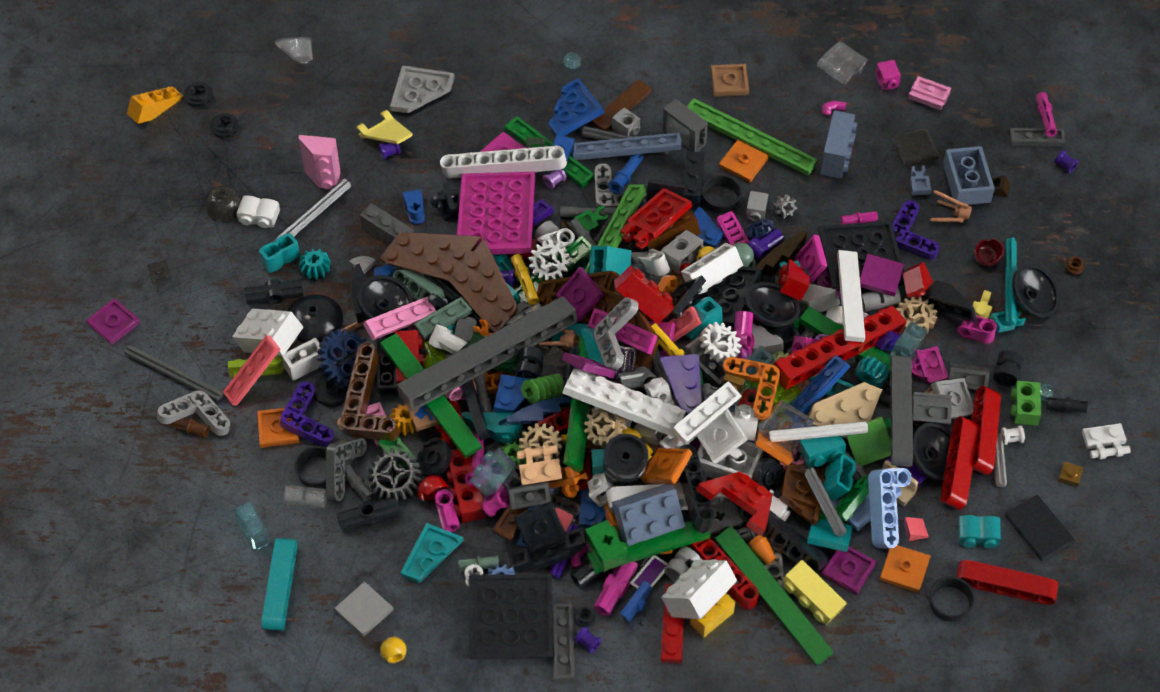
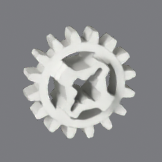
M553 240L550 241L549 245L543 241L542 247L537 244L538 250L531 251L534 257H529V260L533 262L529 266L531 269H534V275L539 274V280H542L544 277L545 280H550V278L557 279V276L563 278L562 272L568 273L566 266L571 264L567 260L570 258V255L565 254L567 249L565 247L561 248L559 242L555 246ZM559 253L562 256V263L558 261ZM553 259L554 263L549 262L547 264L546 260ZM538 260L542 262L541 269L538 267Z
M715 322L713 325L709 324L701 332L702 336L699 340L703 343L700 347L706 349L704 354H710L709 359L715 357L717 363L721 359L724 363L727 358L736 357L740 353L739 349L742 345L738 344L741 339L735 337L736 331H730L731 326L725 328L724 323H721L719 326Z

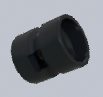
M531 346L521 348L515 376L529 379L540 377L545 356L544 352Z
M1001 351L998 355L997 366L993 375L994 381L1006 387L1015 386L1019 379L1023 357L1015 351Z

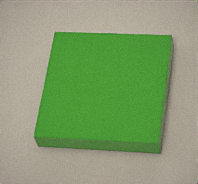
M882 416L866 422L868 425L867 433L846 435L856 464L858 463L863 466L891 456V440Z

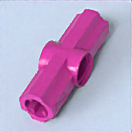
M635 561L616 567L613 574L608 575L603 585V591L594 605V609L599 614L610 616L618 600L624 597L629 587V581L638 568V564Z

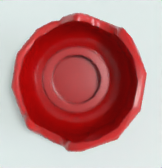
M431 475L424 478L419 484L417 494L422 501H431L435 499L438 491L444 490V487L449 489V486L440 476Z

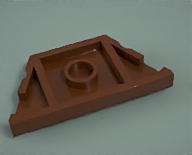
M806 464L786 466L783 474L780 500L815 526L819 518L820 504L804 475L808 467ZM826 464L813 467L822 484L824 482Z

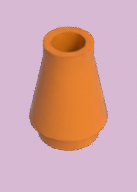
M758 535L748 543L752 552L767 565H770L777 559L766 537Z

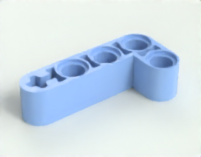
M905 468L873 470L868 476L872 543L876 548H894L899 542L896 487L908 486L911 482V474Z

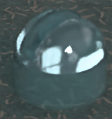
M1045 383L1041 385V399L1048 401V396L1053 397L1054 388L1052 385Z

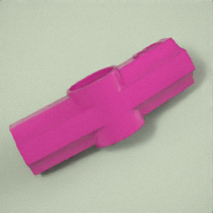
M737 311L735 313L734 331L737 332L735 337L741 339L738 344L742 346L739 349L740 353L736 357L753 361L752 349L755 344L754 335L752 334L753 313ZM749 367L746 371L752 370L754 367Z

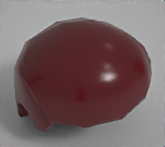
M996 238L982 239L976 244L973 255L977 263L982 266H994L1002 259L1004 248L1002 243Z

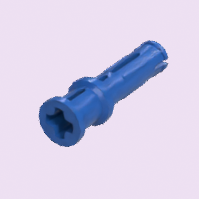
M640 154L632 155L623 169L616 172L614 179L608 183V189L612 193L621 194L623 192L624 186L630 182V176L640 162H642V155L639 159Z

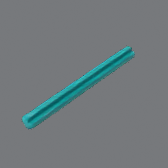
M1014 237L1007 238L1005 241V322L1007 326H1015L1017 323V301L1012 289V279L1017 270V241Z

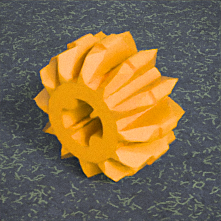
M398 403V408H392V414L389 417L395 420L400 433L403 432L404 436H406L407 432L414 434V429L416 430L406 404L402 406Z

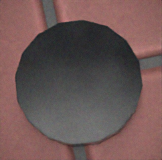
M328 374L317 378L314 382V396L319 403L329 407L340 406L345 403L348 392L347 385L343 389H341L340 383L334 386L333 379L327 381Z
M432 438L425 442L422 451H419L417 462L420 467L418 469L426 476H440L449 467L452 451L446 441Z
M763 458L756 465L752 480L760 486H764L768 491H774L782 484L783 466L775 458Z

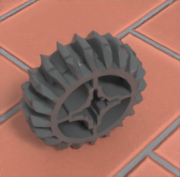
M391 448L390 454H387L383 450L384 456L381 458L379 455H376L378 462L371 461V465L374 468H368V472L371 475L367 476V479L372 481L369 486L374 488V494H379L380 499L394 496L398 502L401 496L403 500H406L405 494L408 493L412 496L413 492L411 489L417 490L418 486L415 483L421 482V479L417 477L422 474L421 470L418 469L420 465L418 462H415L414 456L409 457L410 454L407 451L403 454L402 450L398 449L395 454L394 449ZM396 462L406 464L410 470L398 468ZM387 464H389V467H388L387 470L381 471L384 466H386ZM394 469L398 474L396 475L397 477L395 478V482L391 477L392 473H394ZM408 479V481L402 487H399L400 483L403 480ZM379 481L390 482L392 489L383 487Z

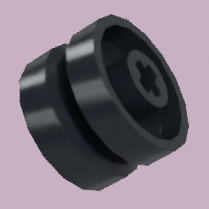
M632 434L614 436L607 443L604 450L603 469L606 475L612 481L619 484H632L644 475L648 462V449L645 443L638 436Z

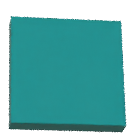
M818 520L815 526L811 524L807 543L847 552L853 525L844 524L847 530L845 535L837 537L828 520Z

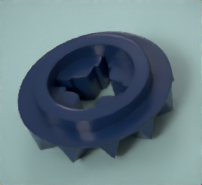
M764 219L750 224L745 229L746 236L749 238L765 236L773 229L774 223L772 220Z

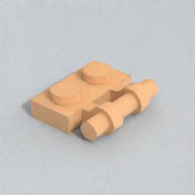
M546 444L540 448L531 449L528 447L522 451H517L518 459L526 458L527 464L519 465L522 485L562 479L559 459L551 460L550 454L558 453L557 445L549 446ZM544 455L545 461L533 463L532 457Z

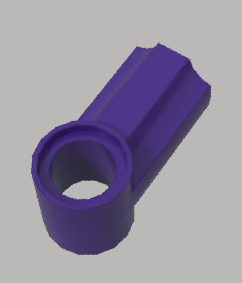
M773 228L765 236L753 238L747 245L752 248L754 257L760 262L771 250L784 242V237L779 229Z

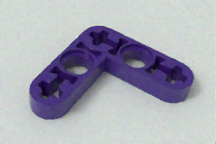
M912 200L906 201L892 224L895 235L897 230L900 232L896 238L899 248L923 258L935 259L938 256L939 245L935 241L909 231L918 216L919 205ZM910 208H912L910 214L908 215V214H907V211H908ZM900 220H905L908 222V225L903 226L900 225L898 222ZM914 240L918 245L911 246L908 242Z
M301 382L281 415L280 425L285 430L320 446H328L333 441V430L303 416L313 399L315 387L310 382ZM305 389L309 390V392H306V394H305V396H304V398H303V397H302L303 391H305ZM298 402L302 404L303 407L301 409H296L292 406V404ZM309 425L312 430L306 432L302 429V426ZM324 434L328 435V437H326L325 439L322 438Z

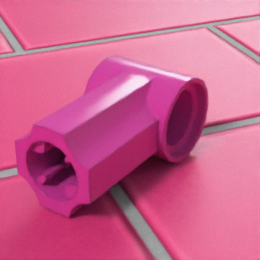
M448 490L438 491L435 495V503L442 529L454 532L460 528L453 502V495ZM441 501H448V503H446V504H442V503H440V502H441Z

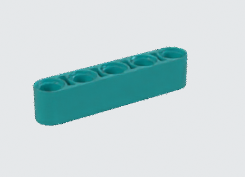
M275 539L262 614V629L284 630L297 554V539Z

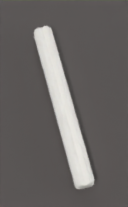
M866 422L775 430L769 432V439L771 442L861 434L868 432V425Z

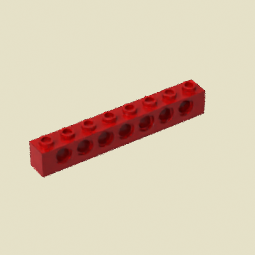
M892 305L886 309H880L872 316L868 315L864 318V342L845 341L844 329H839L830 336L822 337L814 344L809 343L805 348L793 351L785 358L780 357L774 363V366L780 371L779 384L787 390L817 375L835 355L846 361L877 346L876 343L888 331L896 332L898 335L901 334L907 321Z
M447 398L462 419L458 400L451 401ZM440 424L435 425L436 433L440 432L441 435L439 439L446 441L452 451L449 471H446L448 482L453 483V487L450 489L453 500L457 499L458 504L455 505L457 517L461 516L462 523L485 519L486 512L482 507L483 498L479 484L469 486L467 483H460L466 481L465 477L468 473L476 472L475 469H472V455L464 458L458 449L452 450L457 448Z

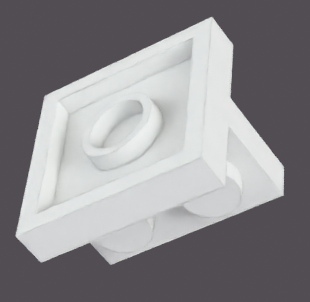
M728 409L697 434L698 439L714 463H718L729 455L736 459L743 455L739 446L748 440Z

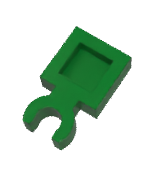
M600 206L596 209L595 213H592L589 209L574 217V219L577 218L584 229L590 232L599 227L597 221H606L609 216L608 214L600 216V212L605 209L604 206Z

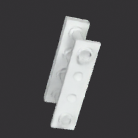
M728 381L671 429L676 435L675 438L667 435L659 444L663 448L679 449L682 445L689 444L697 437L701 430L742 396Z

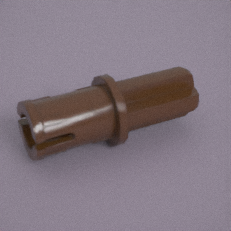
M182 418L171 423L173 428L186 431L187 434L193 433L206 438L210 432L209 425L197 423L194 419L187 420Z

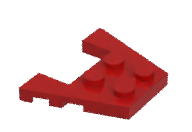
M741 471L705 481L698 485L696 491L710 501L720 492L753 515L746 526L759 536L763 535L766 530L773 494L764 486H760Z

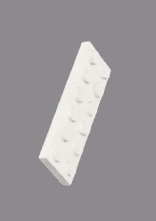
M574 367L563 390V394L674 438L676 435L671 429L683 419L686 412L678 406L669 405L660 399L649 397L640 391L631 390L622 384H616L606 380L604 377L593 375Z

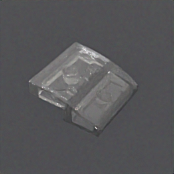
M839 41L818 61L817 66L845 85L854 73L857 74L868 60Z

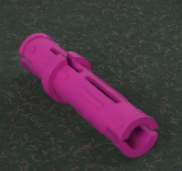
M1041 92L1036 95L1037 109L1039 114H1041L1046 135L1053 137L1057 134V129L1051 112L1052 106L1048 102L1047 94Z

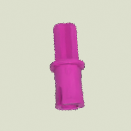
M858 211L856 214L840 216L841 225L868 223L878 220L876 211L861 214Z

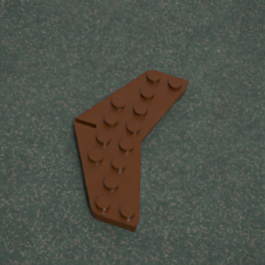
M402 232L395 237L380 257V260L388 266L404 268L451 283L479 317L488 322L489 329L493 333L507 326L518 311V306L485 239L482 240L481 236Z
M604 271L588 274L603 292L604 296L581 323L589 324L594 308L610 313L625 298L615 288L614 281L619 277L618 273ZM570 277L542 281L536 291L540 301L532 307L537 310L559 299L556 294ZM638 309L637 313L628 322L656 335L643 312ZM658 337L651 354H647L617 340L619 346L631 347L629 359L636 369L642 366L650 368L659 344Z

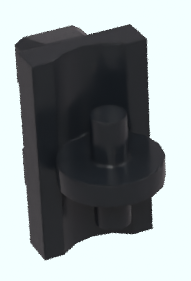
M443 183L442 191L434 194V197L431 199V205L434 208H438V210H442L444 220H450L452 215H459L460 203H453V201L458 200L459 193L458 189H451L448 183Z

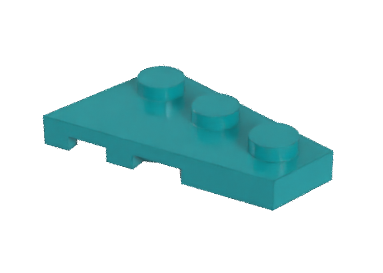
M426 523L400 572L401 577L420 584L464 541L463 537Z

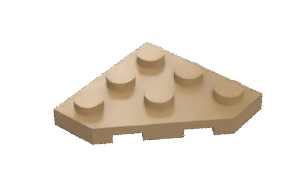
M863 382L816 402L812 405L806 422L814 426H826L870 421L882 389ZM841 435L842 438L847 439L846 435Z

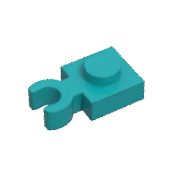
M1017 310V323L1015 326H1007L1005 311L992 313L989 319L996 323V331L998 333L1014 330L1016 326H1022L1026 321L1025 318H1018L1021 314L1020 310Z

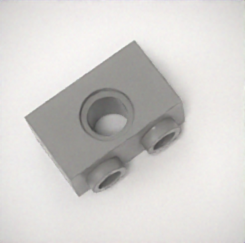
M685 230L670 244L664 246L661 252H664L670 269L679 274L682 264L694 262L696 254L703 247V239Z

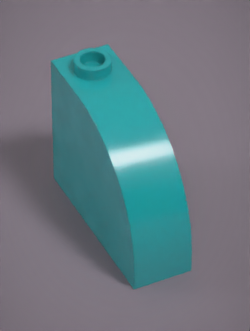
M591 246L589 274L614 271L620 276L631 265L632 250L610 246Z

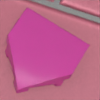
M938 346L916 350V354L911 360V369L914 376L929 385L937 381L949 380Z

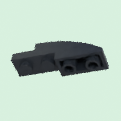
M395 332L377 339V353L379 355L377 366L378 390L397 389L396 366L380 345L381 341L394 335Z

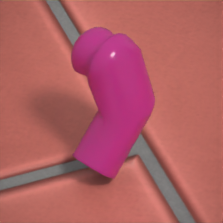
M830 101L824 103L821 107V113L830 115L831 109L845 111L846 102Z
M588 543L578 553L570 557L573 570L582 565L581 557L589 549Z

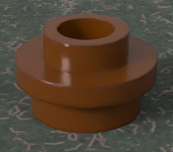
M1077 256L1071 257L1066 261V270L1071 274L1082 273L1084 270L1083 260Z

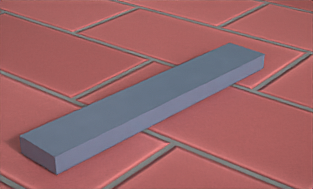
M670 133L574 143L573 158L575 160L681 150V134Z

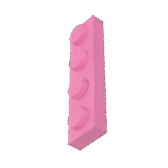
M427 296L365 321L363 325L372 341L410 326L435 312L434 306L428 302L429 297Z

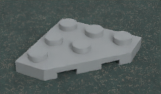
M402 66L390 110L409 113L450 92L454 81V73Z

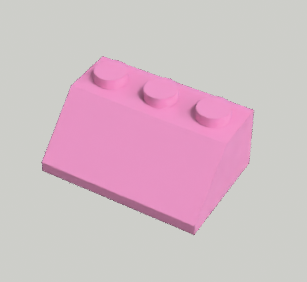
M299 135L304 172L319 188H334L339 182L341 173L336 138Z

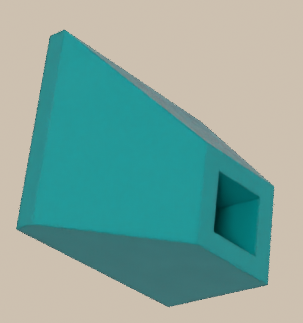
M710 296L700 298L683 309L685 311L691 306L694 307L702 323L685 334L691 341L701 335V332L709 324L713 325L717 322L720 325L723 323L722 307Z

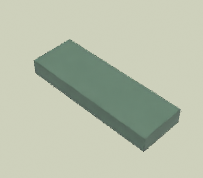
M460 297L414 323V328L426 340L431 337L436 325L447 328L458 322V318L463 319L472 314V308L463 297Z

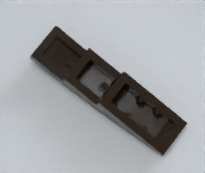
M802 231L787 239L758 263L755 268H761V278L764 275L772 278L779 268V262L788 263L789 259L794 260L797 253L806 243V231Z

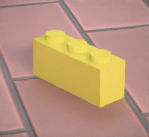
M803 560L786 574L781 582L786 591L791 594L793 593L798 598L799 603L804 608H808L813 613L814 618L825 626L847 604Z

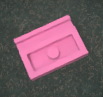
M918 76L908 95V99L942 110L951 92V88Z

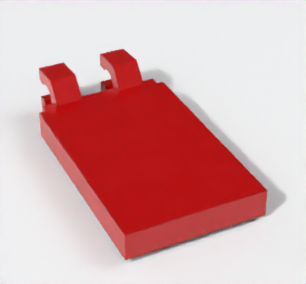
M663 188L626 220L627 224L620 230V233L624 235L622 240L628 243L634 239L637 241L635 246L642 250L648 245L649 240H655L692 207L691 201Z

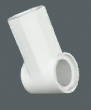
M441 325L435 326L428 341L430 345L439 349H445L452 354L468 346V342L455 336L450 329Z

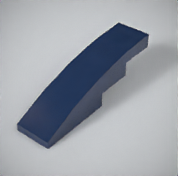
M562 396L537 402L499 421V426L538 423L543 420V416H551L560 412V407L571 406L572 397Z

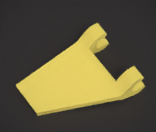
M388 110L380 113L384 120L372 128L367 129L363 123L356 126L361 132L359 136L362 139L369 138L399 144L413 136L408 129L392 117Z

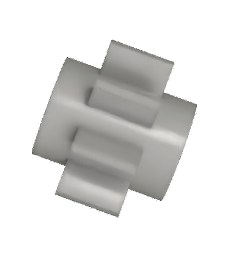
M787 194L782 198L778 196L777 202L773 203L777 208L774 212L777 214L781 213L783 218L786 215L793 216L794 210L797 209L794 205L796 200L794 198L790 199V196Z

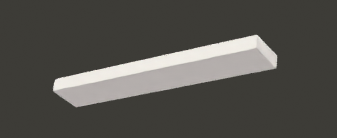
M839 250L837 258L845 341L864 342L865 329L857 252Z

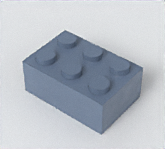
M834 110L824 149L821 175L842 179L843 172H847L852 145L856 135L854 133H856L858 123L854 122L855 114Z
M982 146L947 149L943 166L952 197L968 205L990 203L995 188Z
M664 484L612 502L621 540L628 546L685 527L677 491L670 484Z

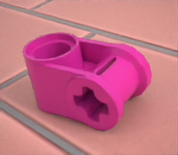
M976 315V323L963 320L962 325L957 330L958 334L964 338H970L987 344L994 340L997 325L991 319Z
M499 481L489 486L482 502L484 511L490 517H494L498 510L509 505L508 490Z

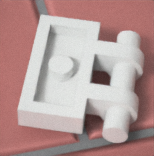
M1121 423L1084 428L1082 430L1087 449L1095 448V450L1090 451L1091 459H1106L1107 456L1114 455L1121 457L1131 452L1129 445H1121L1127 441Z

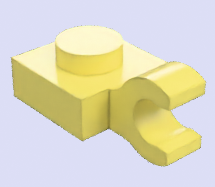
M984 290L981 301H974L973 307L977 316L989 319L992 306H989L988 303L992 292Z

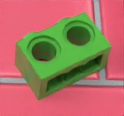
M1017 381L1015 388L1011 389V400H1014V405L1012 404L1011 416H1014V424L1038 426L1041 418L1040 382Z

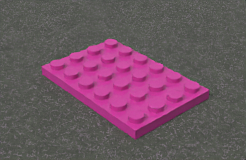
M535 171L462 174L457 235L481 236L482 240L485 239L491 254L532 253Z

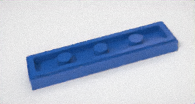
M835 355L783 413L794 423L798 424L811 410L812 405L829 391L850 366L839 356Z

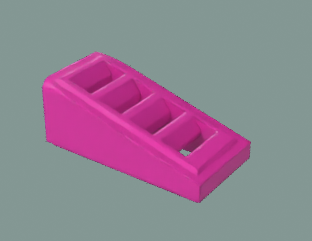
M732 211L716 218V225L724 233L723 237L728 244H736L734 241L739 239L742 241L737 243H749L745 232Z

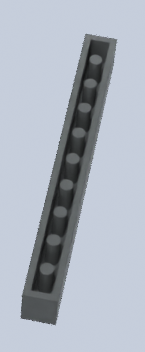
M562 296L514 323L503 327L499 331L486 336L482 340L471 344L467 348L454 353L452 356L437 362L435 365L420 371L418 374L397 384L399 396L412 412L518 355L521 348L533 347L576 324V309Z

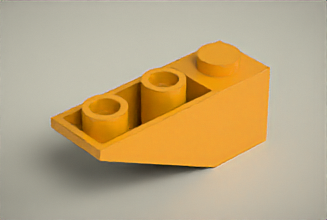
M173 86L131 96L127 115L138 124L151 121L183 99L184 96Z

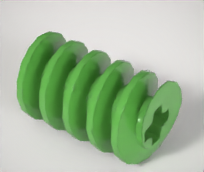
M560 374L525 380L521 385V392L531 404H535L540 401L562 397L564 381Z

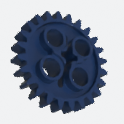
M337 329L335 332H330L322 339V342L319 344L320 349L317 351L320 355L317 361L322 362L318 367L325 369L322 375L328 374L327 381L333 379L334 386L340 383L341 389L346 385L347 388L349 387L356 355L338 367L335 365L357 352L359 346L367 340V338L361 340L360 333L355 336L354 330H351L349 333L346 329L343 331Z

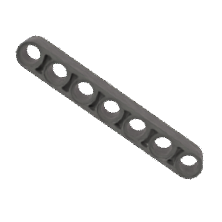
M891 355L890 359L891 466L912 467L913 463L912 369L910 356Z

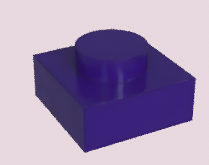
M888 331L876 345L881 350L889 351L898 345L901 337L896 332Z

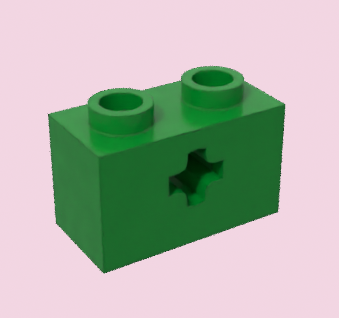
M608 520L585 529L586 541L604 572L626 562L628 549L623 541L620 542L617 529L614 525L611 526Z

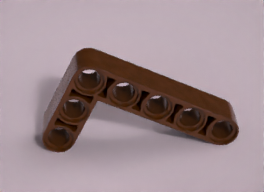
M365 342L357 350L341 416V425L346 434L351 437L393 441L400 435V429L395 420L388 416L366 414L379 362V355L372 343ZM388 427H392L391 430L386 431Z

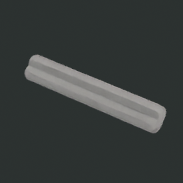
M1001 433L997 434L994 465L995 485L997 487H1005L1007 484L1003 435Z

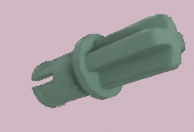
M477 556V558L458 560V570L464 572L470 565H478L482 570L494 569L496 564L499 566L498 556L482 558Z

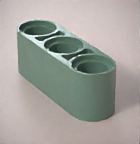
M401 269L393 274V278L401 281L409 289L415 300H420L427 296L430 297L432 293L441 298L445 297L443 290L418 272Z

